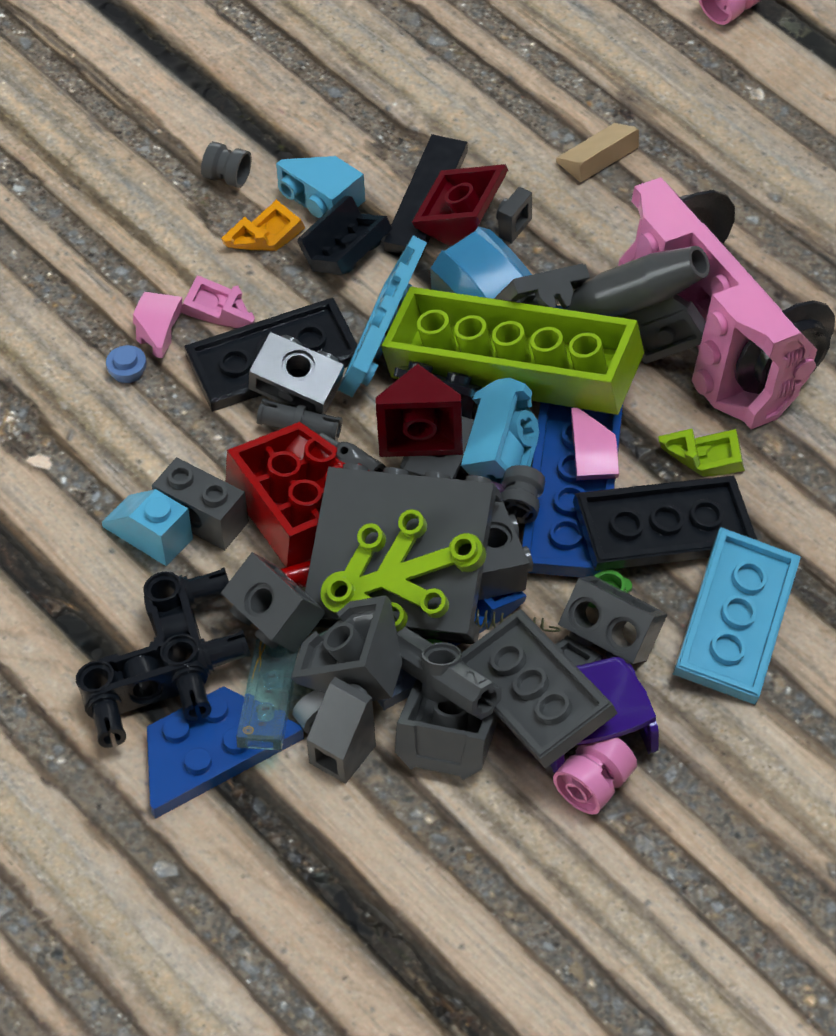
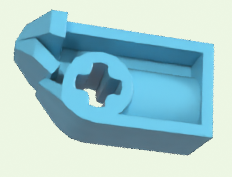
M509 377L495 380L475 392L473 401L478 405V410L461 462V466L469 475L483 476L493 482L502 484L507 468L515 465L531 467L539 438V426L537 418L529 409L532 407V391L526 384Z

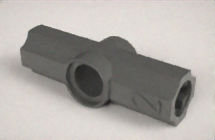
M406 627L397 632L403 662L401 669L422 682V693L426 698L437 702L452 701L480 720L493 713L495 706L501 700V687L463 664L461 650L457 646L443 642L432 644Z

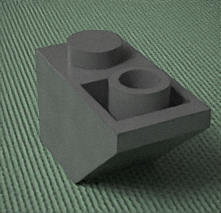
M336 677L330 682L306 739L310 764L346 784L376 747L372 697L359 685L347 684Z

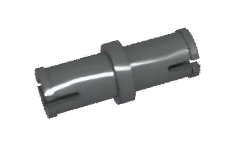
M265 398L262 399L257 413V424L282 429L301 422L318 435L325 433L338 441L343 422L342 417L309 411L306 405L299 404L297 407L269 401Z

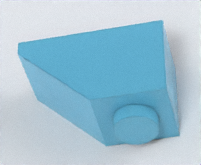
M157 489L128 495L102 521L103 528L165 566L193 540L188 508Z

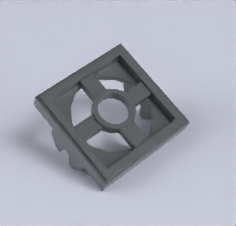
M582 263L513 279L494 299L556 308V305L560 304L563 309H567L571 305L573 290L584 284L590 278L586 264L583 265Z

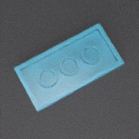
M720 527L713 544L673 675L755 705L761 694L801 556Z

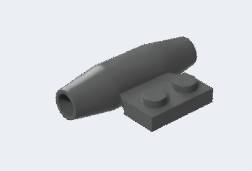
M699 246L648 254L601 272L573 290L571 305L565 310L637 320L644 349V355L641 359L644 364L701 344L706 321L692 301L688 302L677 294L709 274L710 264L708 257Z

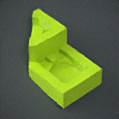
M693 429L658 436L660 446L664 451L703 477L745 471L736 429L695 438Z

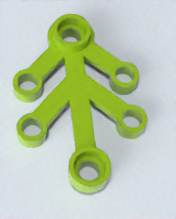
M414 509L406 510L398 519L400 532L379 569L364 576L363 574L373 554L379 552L385 546L386 535L378 525L373 523L365 524L359 529L357 534L358 548L344 571L335 572L325 579L320 592L321 600L328 610L336 614L350 601L372 598L366 594L385 589L421 607L429 617L440 618L449 609V601L444 593L436 588L426 590L408 580L455 565L464 572L475 571L485 562L486 549L478 537L470 533H463L456 536L447 548L404 562L416 539L423 536L427 530V522L419 511ZM411 519H419V525L415 529H406V525ZM370 533H378V538L374 543H365L366 537ZM462 545H472L471 551L467 555H458V550ZM346 585L348 587L344 596L335 597V591L340 586ZM432 598H441V604L438 608L428 609V603ZM391 602L392 610L400 613L398 620L395 622L396 631L398 632L406 626L408 616L398 603Z

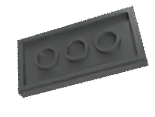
M521 609L461 653L463 664L501 687V700L493 711L544 768H547L618 714L613 704Z

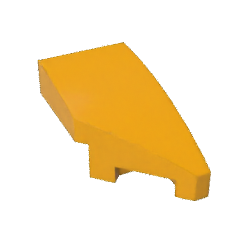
M276 199L252 222L243 217L221 240L228 248L277 251L303 231L305 226L298 216Z

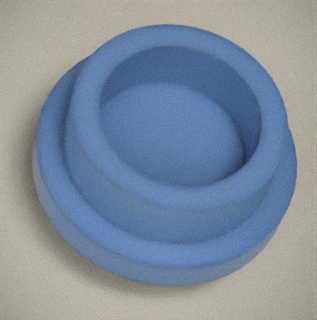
M125 345L117 347L106 358L107 371L118 382H135L142 376L146 368L145 354L135 346Z

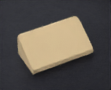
M613 123L558 156L556 162L581 183L639 148V129L634 126Z

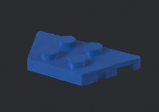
M225 686L207 695L208 701L211 704V713L207 717L202 719L197 705L195 706L198 717L196 721L187 720L183 715V708L152 723L147 726L149 790L152 815L156 819L303 740L302 727L283 716H279L280 714L270 709L262 710V705ZM260 722H265V723H266V724H263L262 726H259V725H258V724H260Z

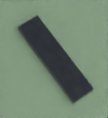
M431 134L391 224L393 229L386 235L384 251L401 255L412 236L428 244L431 236L416 229L412 221L440 171L461 168L468 152L467 141ZM426 244V246H425V248H424V250H423V253H422L420 259L422 258V256H423V254H424V251H425V249H426V247H427V244Z

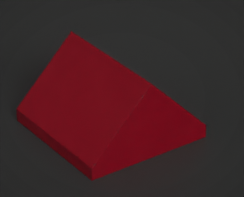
M506 164L441 170L412 221L414 227L450 247L473 233L480 225L508 172Z
M416 364L376 397L379 457L463 455L461 394L425 368Z

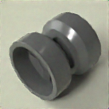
M212 141L203 155L201 174L203 178L213 181L225 179L227 185L241 188L250 173L251 153L239 148L231 151L225 144Z
M515 465L507 468L502 481V486L505 490L501 492L503 496L502 501L508 515L513 514L518 524H527L536 520L540 508L537 498L542 495L546 483L545 477L540 471L526 465Z

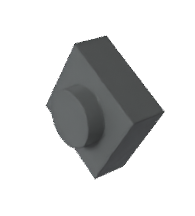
M518 187L509 199L505 198L500 203L496 213V219L499 222V238L513 243L532 220V192Z

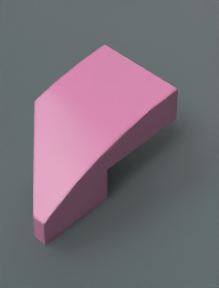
M198 275L182 304L180 312L196 319L232 328H240L252 324L255 320L253 313L247 311L241 299L242 292L238 285L230 289Z
M144 292L133 313V324L136 325V340L140 344L148 343L153 347V355L157 358H163L171 344V329L181 314L182 297Z
M571 408L576 480L618 478L619 466L616 435L581 409Z

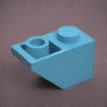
M336 156L281 159L276 163L279 191L287 199L295 200L307 208L317 218H321L344 196H352L357 207L366 201L364 174Z

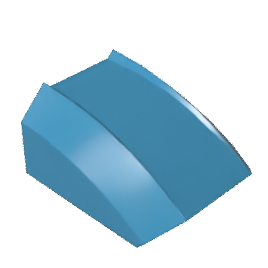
M479 226L473 233L447 250H442L430 268L431 290L494 299L513 279L532 275L517 255L493 231Z

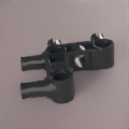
M225 567L220 568L221 570L190 579L187 576H178L173 572L167 571L152 575L146 580L143 592L145 608L156 636L154 637V642H150L149 647L120 656L116 653L97 661H91L79 669L76 675V684L82 696L85 712L94 719L100 746L104 748L113 747L111 733L115 736L117 746L125 742L126 732L123 728L120 714L178 695L183 707V715L187 720H198L195 710L197 705L202 719L207 717L211 713V704L208 701L204 687L208 676L211 675V672H214L215 667L244 657H251L243 629L209 641H205L204 638L201 639L193 610L197 609V604L223 596L221 592L229 583Z

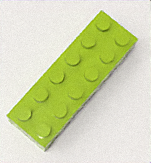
M409 287L381 345L391 378H399L394 376L396 367L408 366L409 361H417L433 366L432 373L447 377L448 371L471 376V384L482 386V388L495 380L510 377L529 387L532 391L531 401L617 415L620 412L644 355L637 320L417 287Z

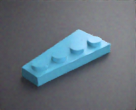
M412 236L381 289L338 391L353 397L360 384L368 386L378 367V364L372 361L374 357L379 359L383 353L381 345L386 337L385 333L389 331L398 312V305L401 306L409 287H412L408 283L427 242Z

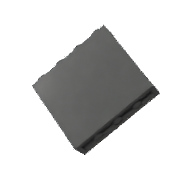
M354 463L343 464V468L328 467L305 592L327 611L315 627L330 628L340 620L337 614L328 610L323 604L320 594L321 587L328 576L346 569L359 546L357 534L363 525L368 523L376 524L386 535L385 546L382 550L373 554L363 576L379 569L400 532L398 526L400 515L410 509L417 510L423 515L427 522V530L423 536L416 539L404 562L447 548L456 536L463 533H470L478 537L487 550L495 502H502L503 498L496 485L489 478L477 475H469L466 477V480L450 479L449 475L436 471H427L424 476L409 475L408 471L395 467H386L383 472L368 471L367 467ZM411 519L407 523L406 529H415L419 525V519ZM370 533L366 537L365 543H374L378 538V533ZM462 545L458 550V555H467L471 551L472 545ZM484 563L479 569L472 572L461 571L455 565L408 580L426 590L436 588L444 593L449 601V609L440 618L429 617L421 607L385 589L366 595L372 598L386 595L391 602L398 603L408 616L405 627L424 639L474 644L478 641L480 628L474 620ZM346 585L340 586L335 591V597L344 596L348 587ZM432 598L428 603V609L438 608L441 604V598ZM393 611L394 620L396 622L399 618L400 613L398 611Z

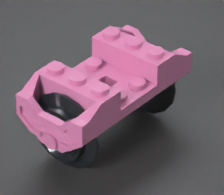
M661 177L634 186L631 202L638 208L640 221L636 240L619 259L618 266L654 252L690 246L702 248L709 260V274L677 294L688 302L692 301L706 321L701 344L696 346L699 352L692 376V383L698 393L704 395L715 409L745 422L751 430L777 420L799 396L800 389L809 379L810 374L824 360L830 348V339L834 332V313L826 303L815 300L798 303L782 311L726 249L723 243L728 238L735 222V206L727 194L708 190L679 197Z

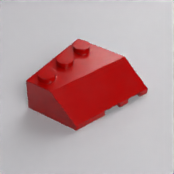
M301 422L228 449L226 458L225 482L245 492L249 517L285 567L311 559L328 467L343 468V464H346L336 457L337 447Z

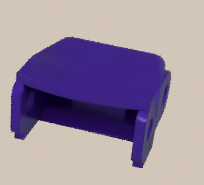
M612 657L576 666L613 704L618 713L577 745L600 742L639 730L648 754L658 751L659 730L656 715L647 692L637 679L630 663L627 664L623 658ZM564 755L551 764L554 774L565 762Z

